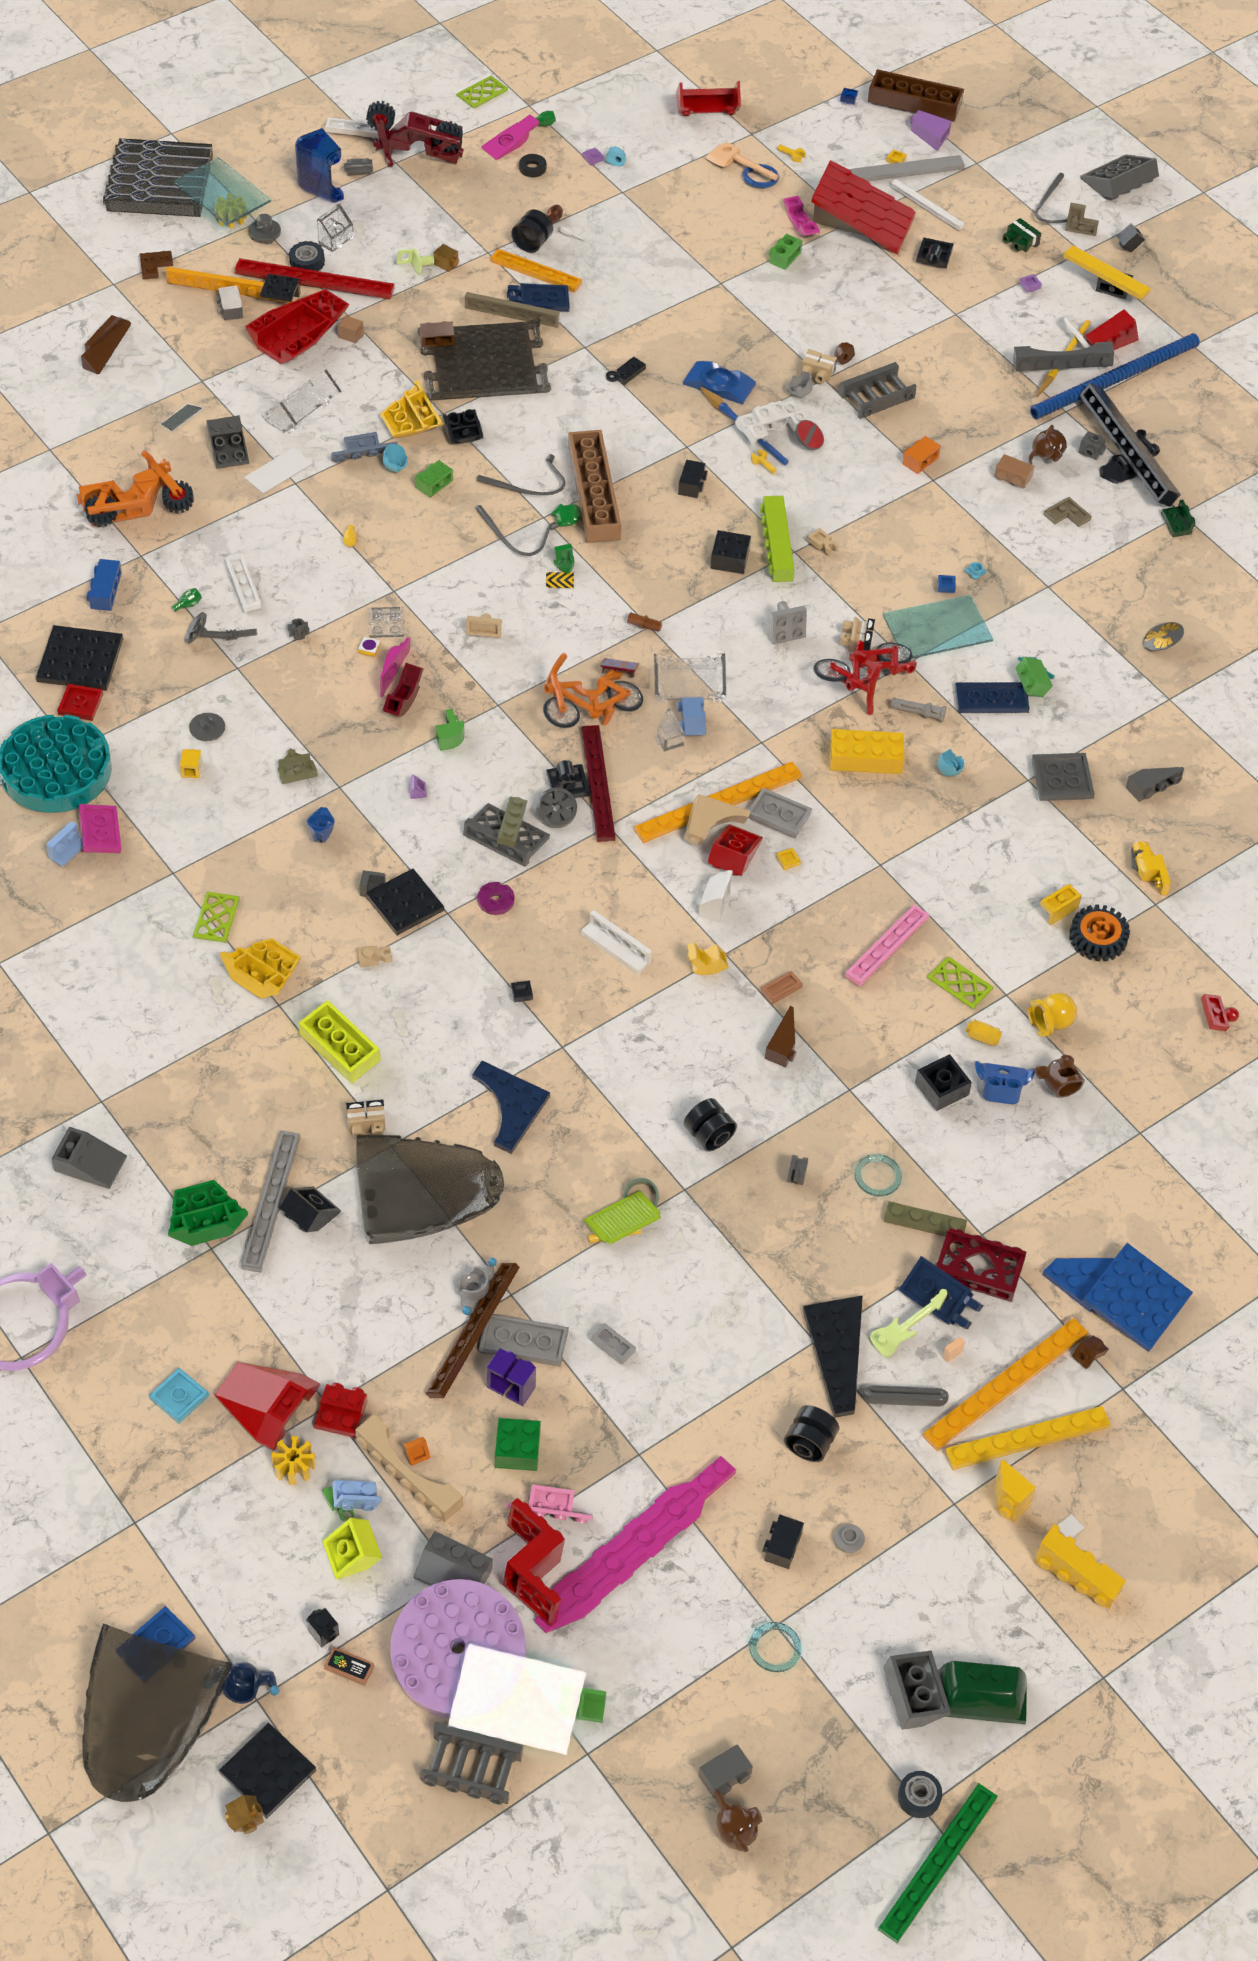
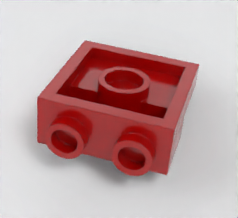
M340 1383L326 1384L320 1401V1409L314 1423V1429L356 1438L355 1430L360 1426L368 1402L367 1394L358 1387L350 1390L345 1389Z

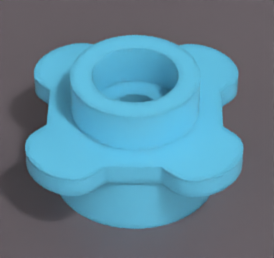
M973 562L970 564V567L966 568V573L970 574L973 579H979L981 575L986 574V569H984L981 563Z

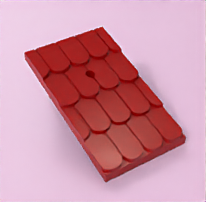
M832 160L829 161L811 199V202L815 204L813 222L868 236L897 255L916 214L911 207L895 200V197L872 186L870 182L853 174L851 170Z

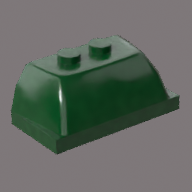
M951 1661L944 1664L938 1670L951 1711L945 1717L1026 1724L1027 1678L1025 1672L1020 1667Z

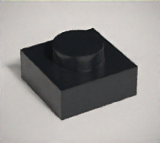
M530 980L511 983L514 1003L533 1000Z

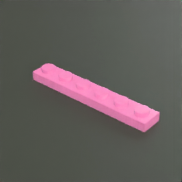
M914 904L846 972L845 977L861 987L929 919V914Z

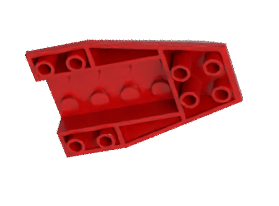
M324 289L266 312L246 325V330L257 349L283 364L315 345L349 307V303Z

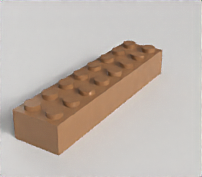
M602 430L568 432V449L586 541L590 543L621 540V521Z

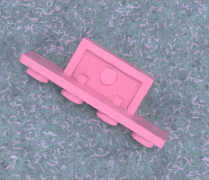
M532 1484L529 1506L538 1516L544 1517L545 1513L554 1514L553 1519L566 1520V1516L575 1517L574 1522L587 1523L588 1519L593 1520V1515L572 1512L575 1490ZM506 1503V1507L511 1508V1503Z

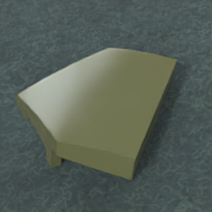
M290 748L287 751V756L284 759L278 760L279 767L277 769L282 784L318 777L316 766L313 760H311L309 753L299 754L295 752V749Z

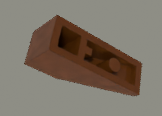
M792 1006L787 1010L765 1052L766 1060L785 1068L789 1061L793 1062L797 1053L794 1050L795 1024L794 1007Z

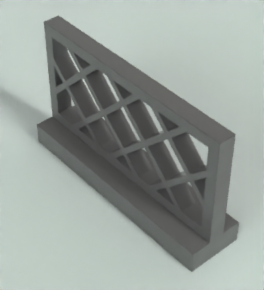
M490 803L484 806L472 819L468 818L465 821L464 836L524 867L529 864L530 858L550 838V834L522 820L520 828H524L527 831H519L515 847L498 844L497 838L499 833L494 830L501 828V820L504 818L505 811ZM491 811L496 815L487 816L486 813ZM495 820L498 821V824H491V825H489V822H488V821H495ZM485 821L486 825H482L478 822ZM537 835H538V836L542 837L541 839H534V840H533V837H532V836H537ZM528 836L529 840H520V837ZM526 845H531L532 848L529 849V848H527V847H525V846H526Z

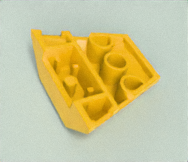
M418 380L414 382V386L409 391L403 392L404 395L398 401H393L380 413L393 438L416 435L443 425Z
M273 938L252 943L251 947L248 948L238 947L234 952H220V957L231 979L260 999L279 994L301 960V956Z

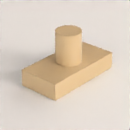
M487 613L481 617L467 616L466 634L501 638L502 619L492 618Z

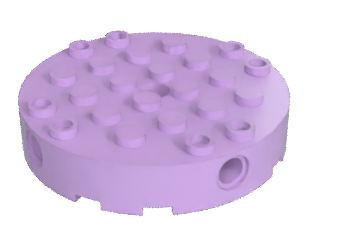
M456 1579L431 1585L415 1595L406 1604L393 1628L390 1653L399 1685L415 1705L437 1717L445 1719H470L492 1711L511 1695L524 1670L526 1641L524 1629L516 1610L501 1593L480 1582ZM456 1645L465 1648L460 1654L453 1653Z

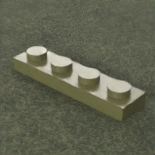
M510 796L498 834V844L515 847L528 800Z
M888 1201L884 1222L945 1237L948 1228L960 1229L965 1233L967 1224L966 1219Z

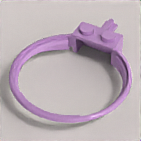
M50 1263L38 1274L17 1273L0 1280V1286L22 1281L39 1283V1287L59 1308L60 1313L56 1334L51 1343L42 1352L22 1361H0V1370L17 1371L33 1367L49 1358L58 1349L68 1330L69 1310L80 1302L78 1293L73 1285L87 1276L82 1267L78 1266L64 1277Z

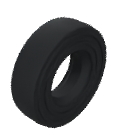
M527 154L519 161V170L527 177H539L546 172L547 163L541 155ZM528 164H537V165H539V166H537V167H529V166H527V165H528Z

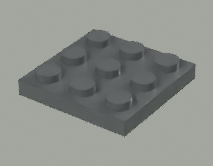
M1086 753L1032 754L1031 760L1040 801L1094 799L1095 793Z

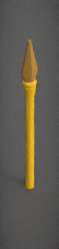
M1085 320L1078 330L1082 336L1091 324L1089 320ZM1074 336L1065 351H1072L1079 342L1076 336ZM1051 369L1046 374V378L1042 382L1036 397H1039L1051 382L1055 380L1060 369Z

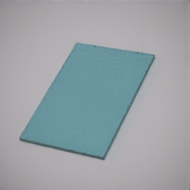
M219 157L174 180L175 185L226 226L271 202L267 195Z
M971 595L883 613V617L895 642L908 647L912 651L913 658L993 641L989 629ZM899 648L904 660L908 659V652Z
M468 1644L453 1705L451 1706L448 1726L566 1754L586 1673Z

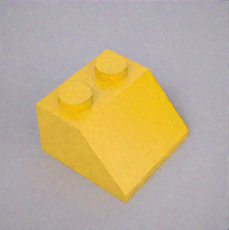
M1002 1460L995 1479L997 1509L1004 1518L1014 1523L1030 1507L1036 1486L1005 1460Z

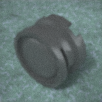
M792 1155L787 1182L793 1183L794 1181L798 1185L804 1184L808 1164L807 1157L801 1159L797 1155Z

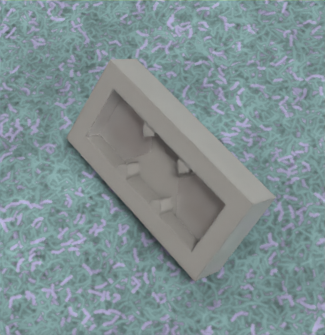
M606 1323L591 1336L593 1343L621 1365L636 1352V1347Z

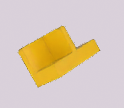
M1070 883L1041 900L1040 905L1050 914L1048 921L1050 925H1053L1079 908L1082 895Z

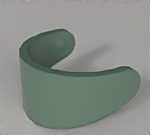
M637 1178L626 1186L623 1198H626L629 1190L635 1185L646 1184L651 1186L656 1191L654 1206H657L659 1193L656 1185L651 1180Z

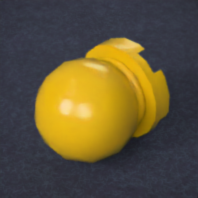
M1061 992L1049 994L1043 1000H1032L1029 1002L1031 1007L1027 1008L1030 1023L1032 1026L1036 1025L1039 1030L1037 1034L1041 1037L1051 1035L1054 1030L1067 1029L1074 1023L1077 1017V1006L1074 1000Z

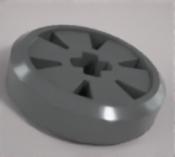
M550 788L544 791L537 801V815L541 822L548 827L563 828L574 820L577 812V802L569 791L563 788ZM560 805V809L554 811L552 806Z

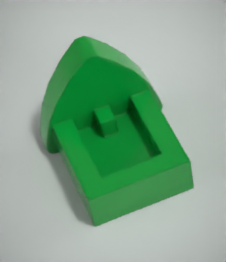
M570 543L555 546L554 565L560 571L569 574L575 562L572 545Z

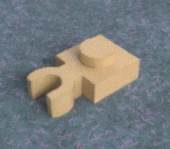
M821 528L808 535L807 541L818 550L824 548L825 553L828 555L832 553L831 548L835 551L838 550V544L831 541L832 537Z
M377 946L358 947L360 967L378 966L379 961L385 963L392 962V955H385L391 954V947H383L381 950H377Z

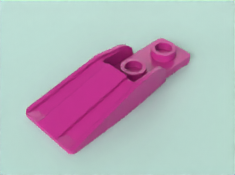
M529 114L481 147L491 157L498 160L521 147L527 141L529 132L539 125V121Z
M407 637L399 646H393L387 652L381 673L380 697L384 696L408 655L411 638Z

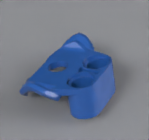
M975 1061L977 1075L985 1083L982 1096L985 1100L991 1102L1017 1104L1020 1100L1023 1086H1026L1035 1074L1032 1068L1024 1069ZM999 1071H1006L1009 1074H1002Z

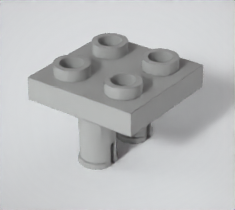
M785 601L779 602L777 604L778 611L771 612L772 644L806 638V607L789 608Z

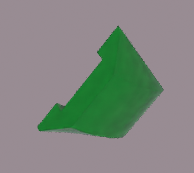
M215 1180L181 1188L174 1191L173 1211L170 1217L171 1224L170 1229H168V1236L190 1246L230 1236L247 1217L248 1211L245 1208L242 1209L235 1199L229 1197L227 1191Z

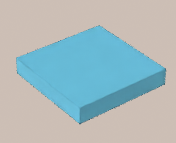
M178 1368L149 1395V1399L180 1424L209 1397V1392Z

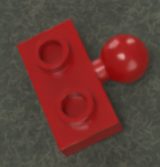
M1204 994L1201 997L1209 1029L1227 1031L1230 1027L1229 1022L1238 1020V1010L1234 1007H1229L1225 1010L1221 996Z

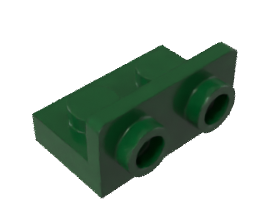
M1183 499L1179 500L1177 507L1162 509L1161 515L1172 537L1192 534L1195 527V518L1191 516L1189 507Z

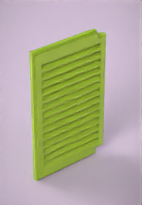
M639 1190L583 1219V1221L603 1243L607 1242L611 1245L661 1219V1212Z

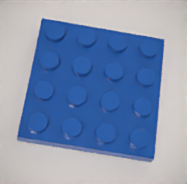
M1126 1243L1082 1302L1149 1352L1193 1292L1129 1243Z

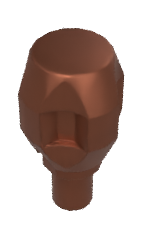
M558 204L551 206L547 211V216L552 224L559 221L563 214V208Z

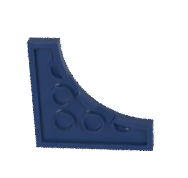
M482 1060L473 1072L472 1079L485 1086L495 1095L502 1114V1123L498 1136L494 1141V1146L512 1154L550 1098V1092Z

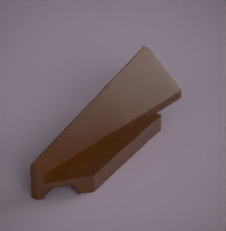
M111 315L85 343L86 352L81 356L83 369L95 374L101 373L131 326L129 320Z

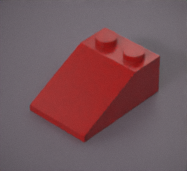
M729 824L713 843L707 863L717 869L732 870V875L742 876L753 859L763 837Z

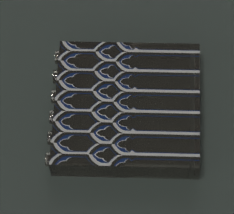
M119 138L118 144L115 145L113 164L110 166L111 175H108V185L105 188L106 195L103 196V204L106 205V210L109 212L201 217L213 160L212 144Z

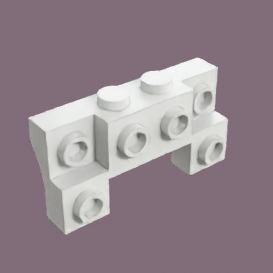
M778 401L775 403L771 402L765 406L755 407L752 413L737 417L735 424L739 430L744 432L751 444L755 445L758 439L762 438L763 441H767L768 431L784 427L788 422L792 430L796 432V425L802 420L809 419L803 409L798 410L793 401L786 403Z

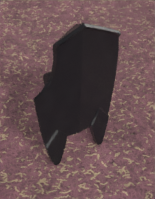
M1123 454L1112 456L1110 463L1100 467V477L1114 484L1138 476Z

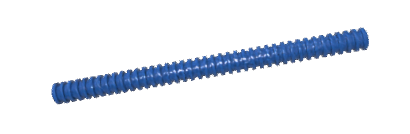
M1191 333L1100 376L1085 381L1076 387H1072L1032 405L1030 408L1031 415L1037 420L1082 399L1079 395L1089 383L1103 389L1108 388L1124 379H1128L1144 370L1198 347L1200 344L1199 337L1195 333Z

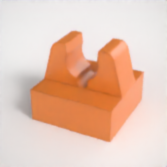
M424 1437L403 1444L411 1466L431 1458Z

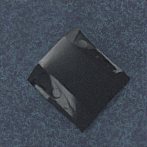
M467 409L462 413L451 412L443 415L442 418L444 419L451 444H462L484 438L475 409Z

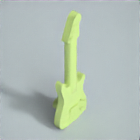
M941 1289L939 1294L931 1299V1303L901 1325L898 1324L899 1319L897 1317L889 1326L873 1331L870 1339L877 1351L883 1357L892 1356L904 1340L912 1338L917 1334L916 1330L908 1331V1329L935 1309L939 1310L947 1297V1291Z

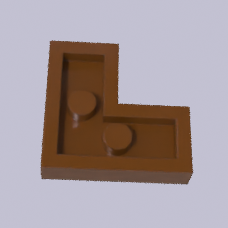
M171 251L139 254L143 280L159 278L158 267L173 266Z

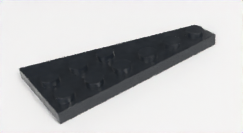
M863 1295L803 1306V1314L834 1418L855 1413Z

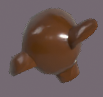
M1053 425L1049 426L1047 430L1041 431L1033 440V451L1029 455V463L1031 465L1035 456L1042 459H1051L1054 462L1059 461L1067 448V441L1060 431L1054 429Z
M1066 1054L1062 1055L1060 1059L1052 1061L1048 1066H1037L1034 1069L1038 1079H1044L1048 1088L1058 1098L1075 1094L1082 1088L1085 1081L1074 1065V1058Z
M714 1791L715 1799L721 1809L716 1819L717 1832L721 1841L729 1848L747 1852L748 1846L756 1840L758 1825L763 1822L759 1809L757 1807L747 1809L739 1804L729 1805L719 1791Z

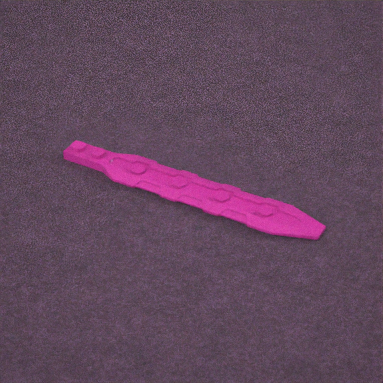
M720 1456L691 1482L668 1488L655 1500L653 1505L639 1517L633 1518L610 1542L598 1548L589 1560L575 1572H570L553 1587L552 1590L556 1591L561 1598L557 1622L550 1627L537 1616L535 1623L545 1633H548L587 1616L601 1603L604 1597L619 1584L622 1585L632 1577L633 1572L649 1558L655 1557L663 1550L665 1544L680 1531L686 1530L700 1517L705 1500L735 1475L736 1469Z

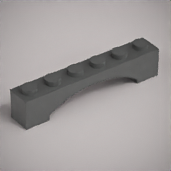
M1095 342L1093 346L1073 351H1045L1034 349L1030 346L1014 347L1013 362L1016 371L1113 366L1114 349L1112 342Z

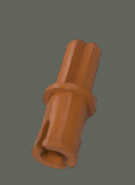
M632 612L628 615L627 623L641 626L642 629L648 628L658 632L661 631V621L648 618L647 615L641 616Z

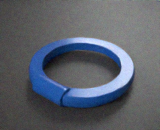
M765 164L759 165L777 174V180L757 182L748 176V173L754 169L749 167L744 169L743 180L752 187L769 188L774 186L779 180L778 172L773 167Z

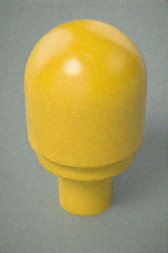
M348 525V529L345 530L343 535V543L347 547H353L357 542V532L354 530V525Z

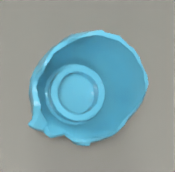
M396 444L388 445L383 454V464L388 470L393 472L403 470L408 462V456H406L404 448Z
M949 749L939 756L937 760L938 769L941 774L953 777L963 771L965 760L962 759V756L956 757L955 753Z

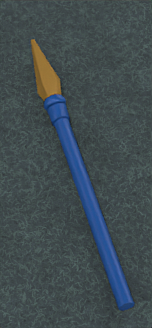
M700 387L713 407L718 408L736 422L739 416L723 402L720 396ZM762 438L757 440L783 465L788 464L789 460L771 444L763 441Z

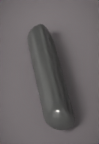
M870 1385L863 1390V1397L870 1404L941 1407L949 1399L948 1392L942 1388Z

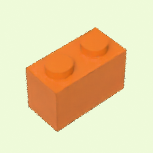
M924 436L921 440H917L912 447L904 451L903 465L919 474L939 458L941 445Z

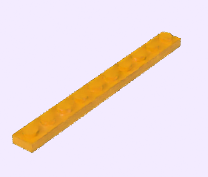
M792 761L707 797L735 806L757 797L763 788L771 791L801 778L802 773ZM693 802L634 826L635 833L642 843H646L687 826Z
M1075 1318L1071 1319L923 1433V1438L936 1451L940 1450L1085 1338L1088 1331Z

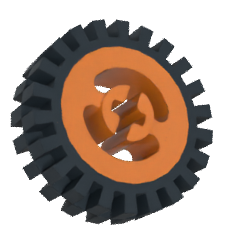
M1095 904L1094 909L1089 905L1087 909L1082 908L1080 913L1077 912L1075 914L1069 932V939L1071 940V945L1075 946L1076 952L1082 950L1081 956L1084 957L1087 953L1089 954V960H1092V957L1095 956L1096 961L1100 962L1101 957H1103L1105 962L1108 961L1109 956L1113 960L1116 958V955L1119 957L1122 951L1124 952L1130 935L1129 923H1126L1127 919L1125 916L1121 918L1122 913L1119 911L1114 914L1115 909L1112 907L1108 911L1106 910V905H1103L1102 909H1100L1099 904ZM1092 927L1091 933H1089L1087 929ZM1108 933H1110L1112 937L1107 939Z

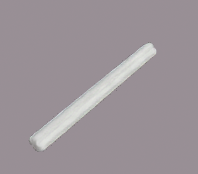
M897 179L892 182V188L958 231L964 228V222Z

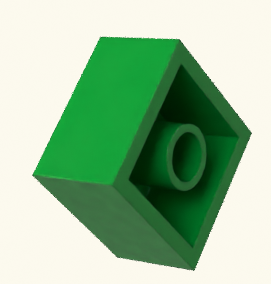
M498 1418L495 1468L537 1471L541 1421Z

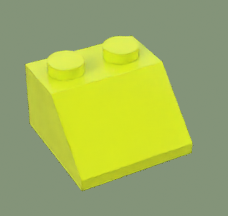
M349 1518L322 1541L335 1579H341L368 1570L382 1559L369 1520Z

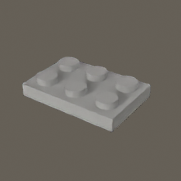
M765 788L761 790L749 808L750 819L795 838L812 814V808Z

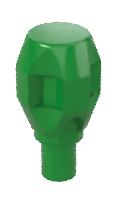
M547 110L541 112L536 117L540 126H549L556 122L554 111Z
M196 588L188 589L182 594L178 602L171 607L174 612L181 608L193 607L199 603L202 596Z

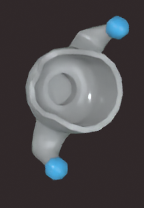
M495 1258L488 1260L489 1265L485 1269L476 1266L472 1271L459 1278L457 1289L463 1298V1314H472L478 1301L488 1293L489 1281L494 1277V1266L497 1263Z

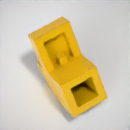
M694 942L687 945L689 952L687 956L692 963L694 973L698 975H712L729 968L726 952L717 944L705 950H702Z

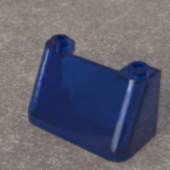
M323 128L300 136L295 142L298 185L304 191L334 203L344 200L342 189L335 188L332 185L331 166L337 164L341 159V148Z

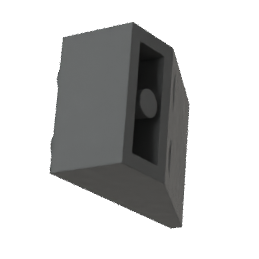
M240 415L206 420L209 444L216 469L249 464Z
M69 1127L52 1157L55 1172L110 1189L127 1155L88 1132Z

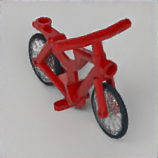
M862 640L857 642L854 653L849 655V660L853 665V674L847 664L836 659H822L815 663L814 673L821 679L831 682L840 681L846 684L848 691H853L857 688L867 692L866 707L868 715H872L874 712L873 698L881 669H889L892 675L904 671L911 674L917 666L916 661L910 662L913 658L912 651L902 644L888 642L879 645L877 649L864 651V642ZM868 667L867 677L860 679V668Z

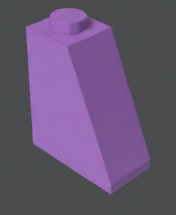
M920 110L911 117V131L937 151L950 134L952 121Z

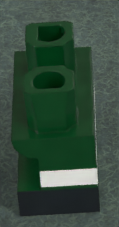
M1019 218L1008 226L1007 232L1003 234L1002 241L1006 244L1012 242L1014 250L1017 252L1023 250L1026 253L1031 246L1037 247L1040 245L1042 233Z

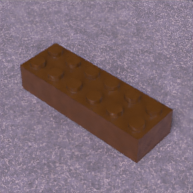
M877 69L869 87L868 102L914 113L920 110L955 122L962 105L964 89Z

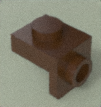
M1093 1335L1080 1342L1072 1357L1087 1369L1095 1359L1104 1356L1109 1348L1104 1345L1101 1339Z

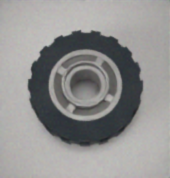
M299 242L290 249L289 259L291 267L319 271L325 265L324 250L316 242Z

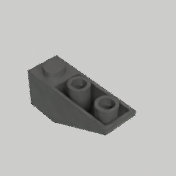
M1184 768L1142 769L1128 776L1126 789L1138 802L1149 799L1154 794L1163 792L1167 787L1178 784L1183 778Z

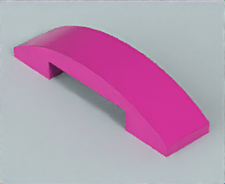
M799 196L783 199L788 216L795 229L801 235L806 236L820 233L816 223L811 222L803 210L804 204Z

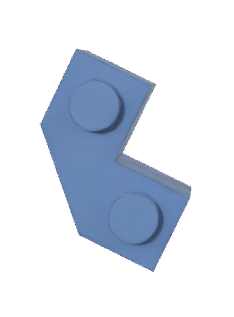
M680 697L681 701L677 703L678 712H681L683 720L679 722L680 731H683V735H706L704 697Z

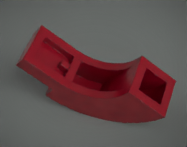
M405 663L399 683L394 692L387 695L382 711L398 717L406 714L419 691L420 686L418 685L424 670L423 668Z

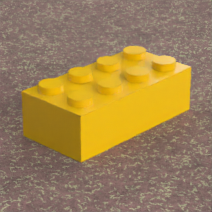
M832 729L830 738L831 771L902 774L904 765V733Z

